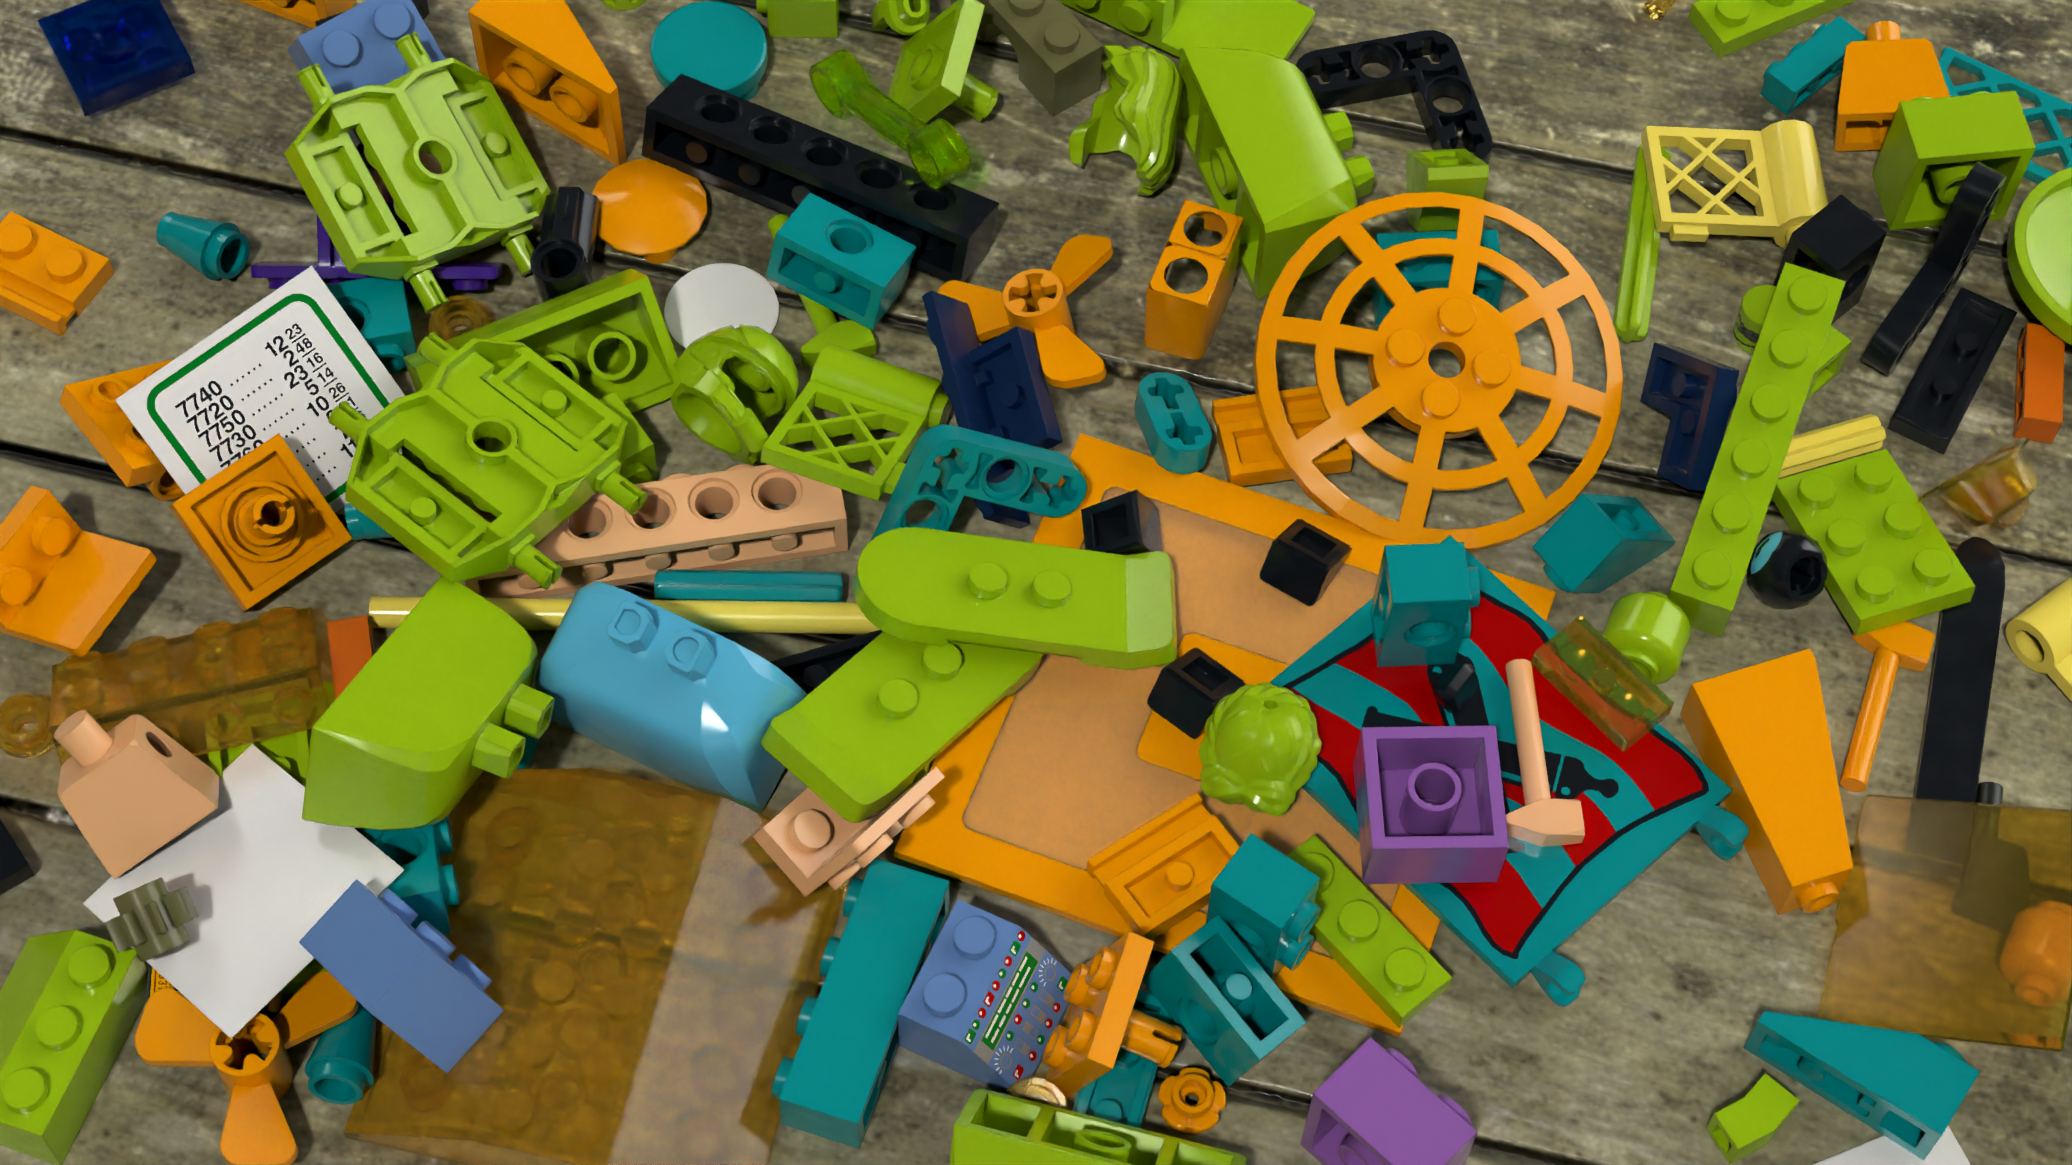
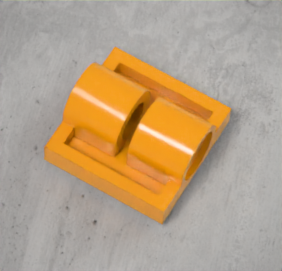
M172 359L64 385L59 404L127 488L144 483L154 497L161 501H170L185 495L115 401V399L170 363Z

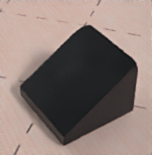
M1137 489L1081 509L1085 550L1120 555L1153 551L1163 552L1158 510Z
M1297 519L1273 540L1260 571V578L1263 582L1301 603L1312 606L1321 598L1349 557L1352 548L1349 547L1350 545L1306 521Z
M1194 647L1162 668L1147 699V704L1153 711L1186 735L1196 739L1205 733L1206 721L1213 714V710L1219 700L1224 696L1235 693L1238 688L1246 683L1200 649Z

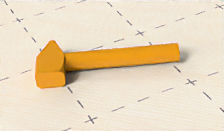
M1906 621L1857 636L1853 632L1852 639L1874 655L1840 780L1843 788L1852 792H1863L1866 790L1898 667L1924 672L1930 658L1935 633Z

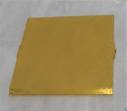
M1866 795L1852 855L1853 870L1847 879L1846 886H1843L1841 890L1840 900L1837 904L1835 919L1837 930L1819 1009V1019L1917 1033L1923 1037L2061 1052L2065 1046L2072 1005V810Z

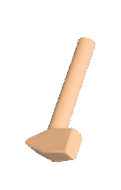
M1527 659L1512 660L1505 667L1525 806L1505 814L1508 836L1541 847L1582 843L1585 836V827L1580 800L1551 799L1532 664Z

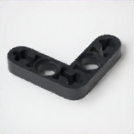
M1435 30L1413 32L1314 50L1305 53L1298 59L1296 67L1303 73L1320 109L1411 93L1432 150L1462 149L1455 148L1457 132L1462 131L1461 140L1464 148L1469 152H1474L1475 156L1489 164L1493 147L1492 135L1458 47L1453 39L1445 33ZM1423 55H1429L1430 58H1431V60H1432L1433 62H1440V63H1438V64H1431V62H1430V60L1428 59V57H1421V56H1423ZM1367 62H1379L1387 66L1390 73L1381 78H1374L1363 73L1360 66ZM1342 69H1348V80L1347 71H1342ZM1313 75H1319L1320 78H1321V80H1322L1323 82H1329V83H1328V84H1320V83H1319V80H1318L1316 77H1311V76H1313ZM1441 96H1449L1458 100L1463 108L1454 113H1446L1437 109L1432 101Z
M1977 162L1971 169L1954 197L1928 260L1877 329L1863 354L1862 361L1887 376L1893 373L1967 267L2007 178L2005 175L1981 162Z

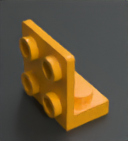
M31 485L0 524V632L71 655L83 657L100 639L104 630L131 594L137 590L143 578L156 563L157 558L148 548L82 530L49 490Z

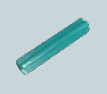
M661 569L656 572L654 579V599L843 602V577L838 571Z

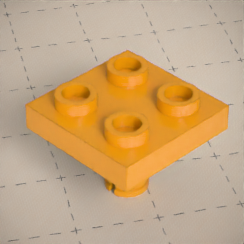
M279 433L168 506L243 612L353 539Z
M1129 931L1109 947L1101 946L1094 958L1086 964H1077L1070 975L1064 991V1001L1071 1003L1064 1025H1057L1044 1049L1042 1062L1049 1065V1069L1042 1088L1065 1098L1070 1097L1112 1070L1120 1048L1154 1062L1161 1068H1166L1171 1063L1179 1047L1173 1043L1171 1044V1041L1175 1040L1178 1042L1181 1040L1182 1028L1177 1025L1168 1024L1133 1008L1154 941Z

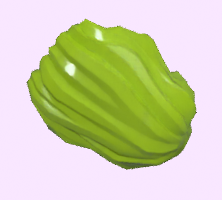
M1103 44L1107 59L1102 62V66L1106 71L1110 89L1096 98L1092 105L1091 117L1083 124L1076 126L1069 137L1070 159L1072 163L1083 167L1088 155L1092 153L1120 151L1128 154L1137 162L1136 175L1141 181L1137 194L1150 196L1163 187L1174 166L1178 122L1183 104L1185 83L1180 69L1170 58L1164 54L1157 53L1155 49H1145L1142 46H1130L1128 49H1125L1121 45Z

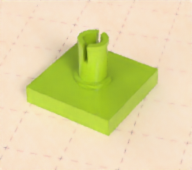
M957 0L917 34L902 44L877 131L879 137L897 146L950 104L968 113L979 122L982 121L983 117L986 118L998 99V89L994 86H989L967 72L983 15L984 4L977 0Z

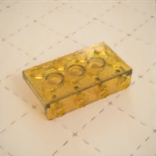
M278 607L264 612L255 620L231 624L226 621L211 622L200 626L192 634L166 639L163 636H149L133 642L126 649L104 654L89 650L83 657L71 655L64 659L62 663L53 665L49 728L60 765L62 766L72 756L54 738L55 731L68 717L80 710H86L106 732L131 715H142L194 756L312 729L314 724L329 708L323 685L318 633L312 608L296 610L293 607Z

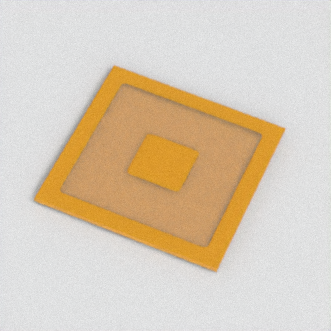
M1082 433L1078 437L1070 459L1086 480L1087 490L1085 497L1078 508L1061 517L1043 516L1032 540V543L1085 550L1081 509L1137 489L1158 510L1163 552H1167L1170 557L1174 571L1177 656L1175 660L1194 647L1198 648L1246 683L1245 685H1257L1262 682L1269 683L1370 601L1374 596L1384 547L1386 545L1412 544L1371 535L1340 519L1199 472L1177 474L1167 471L1158 465L1151 456ZM1063 477L1058 482V486L1064 484L1065 480ZM1297 519L1306 521L1350 545L1349 547L1352 548L1349 557L1321 598L1312 606L1301 603L1263 582L1260 578V571L1273 540ZM1488 569L1545 621L1547 620L1556 591ZM1043 654L1037 671L1012 696L1001 699L935 757L930 771L937 767L945 776L928 792L936 803L908 828L903 829L894 849V857L1121 938L1129 931H1133L1104 895V889L1096 878L1092 879L1087 873V860L1197 792L1202 798V805L1211 816L1215 814L1239 846L1252 833L1287 856L1315 834L1363 884L1360 843L1302 787L1296 792L1294 803L1290 805L1287 812L1278 817L1254 812L1244 804H1225L1218 799L1207 796L1201 790L1200 773L1203 766L1200 760L1199 749L1205 733L1193 739L1153 711L1147 704V699L1162 668L1167 665L1122 670L1085 665L1079 661V658ZM1363 884L1408 932L1430 952L1441 920L1403 884ZM1208 904L1152 939L1151 941H1154L1152 950L1167 955L1173 948L1204 926ZM1315 939L1308 953L1295 970L1292 971L1284 966L1273 980L1286 998L1398 1038L1401 1035L1403 1026L1399 1028Z

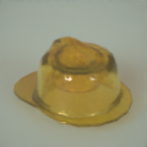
M2022 437L2000 448L1970 469L1926 492L1917 499V502L1922 503L1935 497H1941L1966 522L1975 527L1988 523L2002 528L2013 525L2029 509L2028 497L2033 494L2038 486V477L2025 450V446L2030 440L2029 437Z

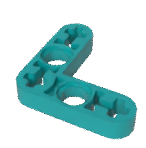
M941 424L928 429L915 443L871 540L889 530L904 527L948 531L964 496L1048 517H1061L1071 513L1081 504L1087 490L1086 480L1072 460L1062 453L955 425ZM953 448L957 453L954 459L944 458L938 467L934 461L936 457L948 456ZM1003 459L1015 461L1014 471L1006 480L999 483H989L986 481L988 470L997 461ZM1034 473L1038 480L1044 483L1057 484L1061 477L1064 478L1065 482L1062 486L1053 485L1047 493L1040 482L1032 478ZM937 480L940 481L943 487L936 485ZM922 500L935 502L933 513L925 521L917 524L905 521L907 511L916 502Z

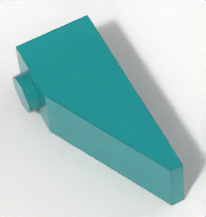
M1769 1011L1763 1012L1744 1046V1049L1922 1160L1926 1159L1938 1142L1980 1073L1979 1070L1967 1064L1963 1056L1954 1048L1941 1042H1931L1917 1033Z

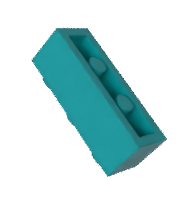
M1838 16L1828 25L1825 23L1820 25L1808 41L1804 44L1802 42L1797 43L1785 59L1781 62L1774 61L1766 69L1763 75L1765 81L1761 95L1788 116L1843 72L1846 45L1852 41H1865L1867 37L1841 16Z

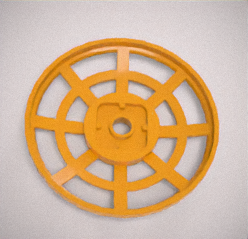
M1445 192L1402 193L1369 201L1337 216L1311 235L1286 263L1266 299L1256 330L1253 358L1256 402L1266 435L1283 467L1303 492L1331 517L1340 519L1371 535L1392 541L1409 542L1412 544L1441 543L1450 535L1458 543L1464 542V548L1471 553L1508 544L1541 528L1568 507L1594 477L1611 446L1621 411L1623 371L1619 341L1609 310L1591 277L1569 250L1539 225L1508 208L1472 196ZM1442 207L1459 210L1455 239H1416L1393 245L1384 250L1360 224L1378 215L1406 208ZM1484 217L1501 222L1531 239L1553 257L1568 276L1542 288L1530 274L1514 261L1492 249L1480 246ZM1338 237L1361 264L1354 268L1336 288L1323 311L1321 321L1283 316L1288 297L1305 268L1325 246ZM1420 257H1453L1448 287L1432 288L1417 293L1395 266L1400 262ZM1477 264L1486 266L1504 276L1520 289L1527 298L1500 313L1490 303L1473 294ZM1372 278L1394 306L1384 317L1377 330L1340 324L1342 316L1352 298ZM1584 296L1595 316L1603 340L1607 370L1606 393L1573 382L1574 368L1571 344L1558 309ZM1542 319L1546 326L1553 348L1554 375L1521 365L1520 350L1515 334ZM1277 341L1315 346L1314 366L1316 384L1329 419L1297 439L1287 420L1278 389L1275 359ZM1335 349L1368 355V371L1373 391L1349 406L1343 400L1336 378ZM1436 349H1445L1452 352L1460 364L1459 374L1451 378L1437 375L1429 365V353ZM1515 391L1549 400L1548 408L1538 427L1519 447H1517L1499 417V414L1512 399ZM1567 407L1600 418L1596 436L1580 465L1560 488L1545 499L1528 464L1553 439L1565 417ZM1387 412L1399 424L1418 434L1412 463L1402 460L1383 449L1362 428ZM1479 432L1495 459L1490 464L1472 469H1437L1444 439L1460 438ZM1344 440L1352 451L1371 467L1394 480L1406 483L1407 486L1398 521L1379 515L1349 498L1330 482L1312 461ZM1505 478L1523 511L1508 520L1478 528L1442 530L1423 527L1432 490L1444 492L1472 490L1495 484Z

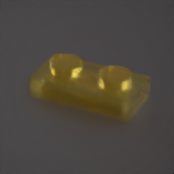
M1581 615L1534 652L1531 664L1623 752L1670 715L1674 702Z

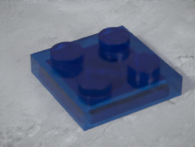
M88 0L38 20L42 34L85 117L195 74L191 57L160 0Z

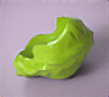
M1267 682L1257 685H1244L1238 688L1235 693L1224 696L1219 700L1213 710V714L1206 721L1204 727L1205 737L1199 749L1200 760L1203 766L1200 773L1201 790L1207 796L1218 799L1225 804H1244L1254 812L1266 813L1276 817L1285 814L1290 805L1294 803L1296 792L1310 779L1311 772L1317 766V755L1322 746L1317 732L1315 715L1311 711L1308 701L1302 696L1294 694L1288 688L1277 687Z

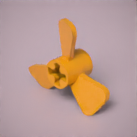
M1081 234L1069 239L1060 249L1050 271L1045 269L1022 271L1007 282L1003 292L957 280H950L939 288L937 293L968 303L979 343L998 337L1016 326L1030 330L1045 380L1052 386L1069 389L1098 383L1106 376L1104 361L1076 336L1066 297L1112 257L1113 246L1108 237Z
M321 971L312 975L272 1020L258 1012L231 1039L186 997L172 988H162L155 991L145 1005L135 1034V1048L143 1062L150 1066L216 1068L228 1094L231 1096L220 1141V1151L229 1165H291L297 1158L298 1147L278 1102L291 1086L294 1075L293 1064L286 1049L349 1020L356 1013L359 1002L328 971ZM254 1050L268 1055L264 1061L255 1054H249L244 1059L242 1057ZM244 1060L243 1070H238L240 1063Z

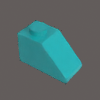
M1582 493L1532 547L1546 562L1543 566L1545 574L1560 589L1569 593H1601L1668 551L1676 541L1636 497Z

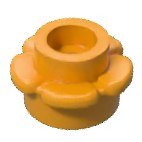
M1196 1067L1184 1068L1179 1072L1178 1076L1170 1075L1160 1085L1158 1100L1163 1104L1161 1115L1168 1125L1180 1133L1193 1135L1208 1131L1218 1123V1113L1224 1110L1226 1106L1225 1090L1218 1081L1210 1079L1207 1071ZM1188 1095H1195L1199 1101L1195 1105H1190L1186 1102L1185 1098Z

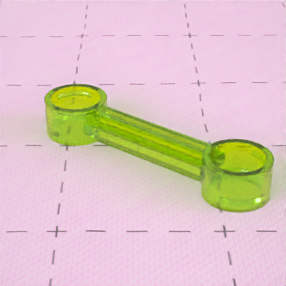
M840 49L810 67L809 76L811 84L823 106L837 118H841L849 112L853 113L908 153L914 168L930 187L940 189L970 170L971 159L967 147L959 133L949 122L942 118L930 124L923 122L871 85L859 62L847 50Z

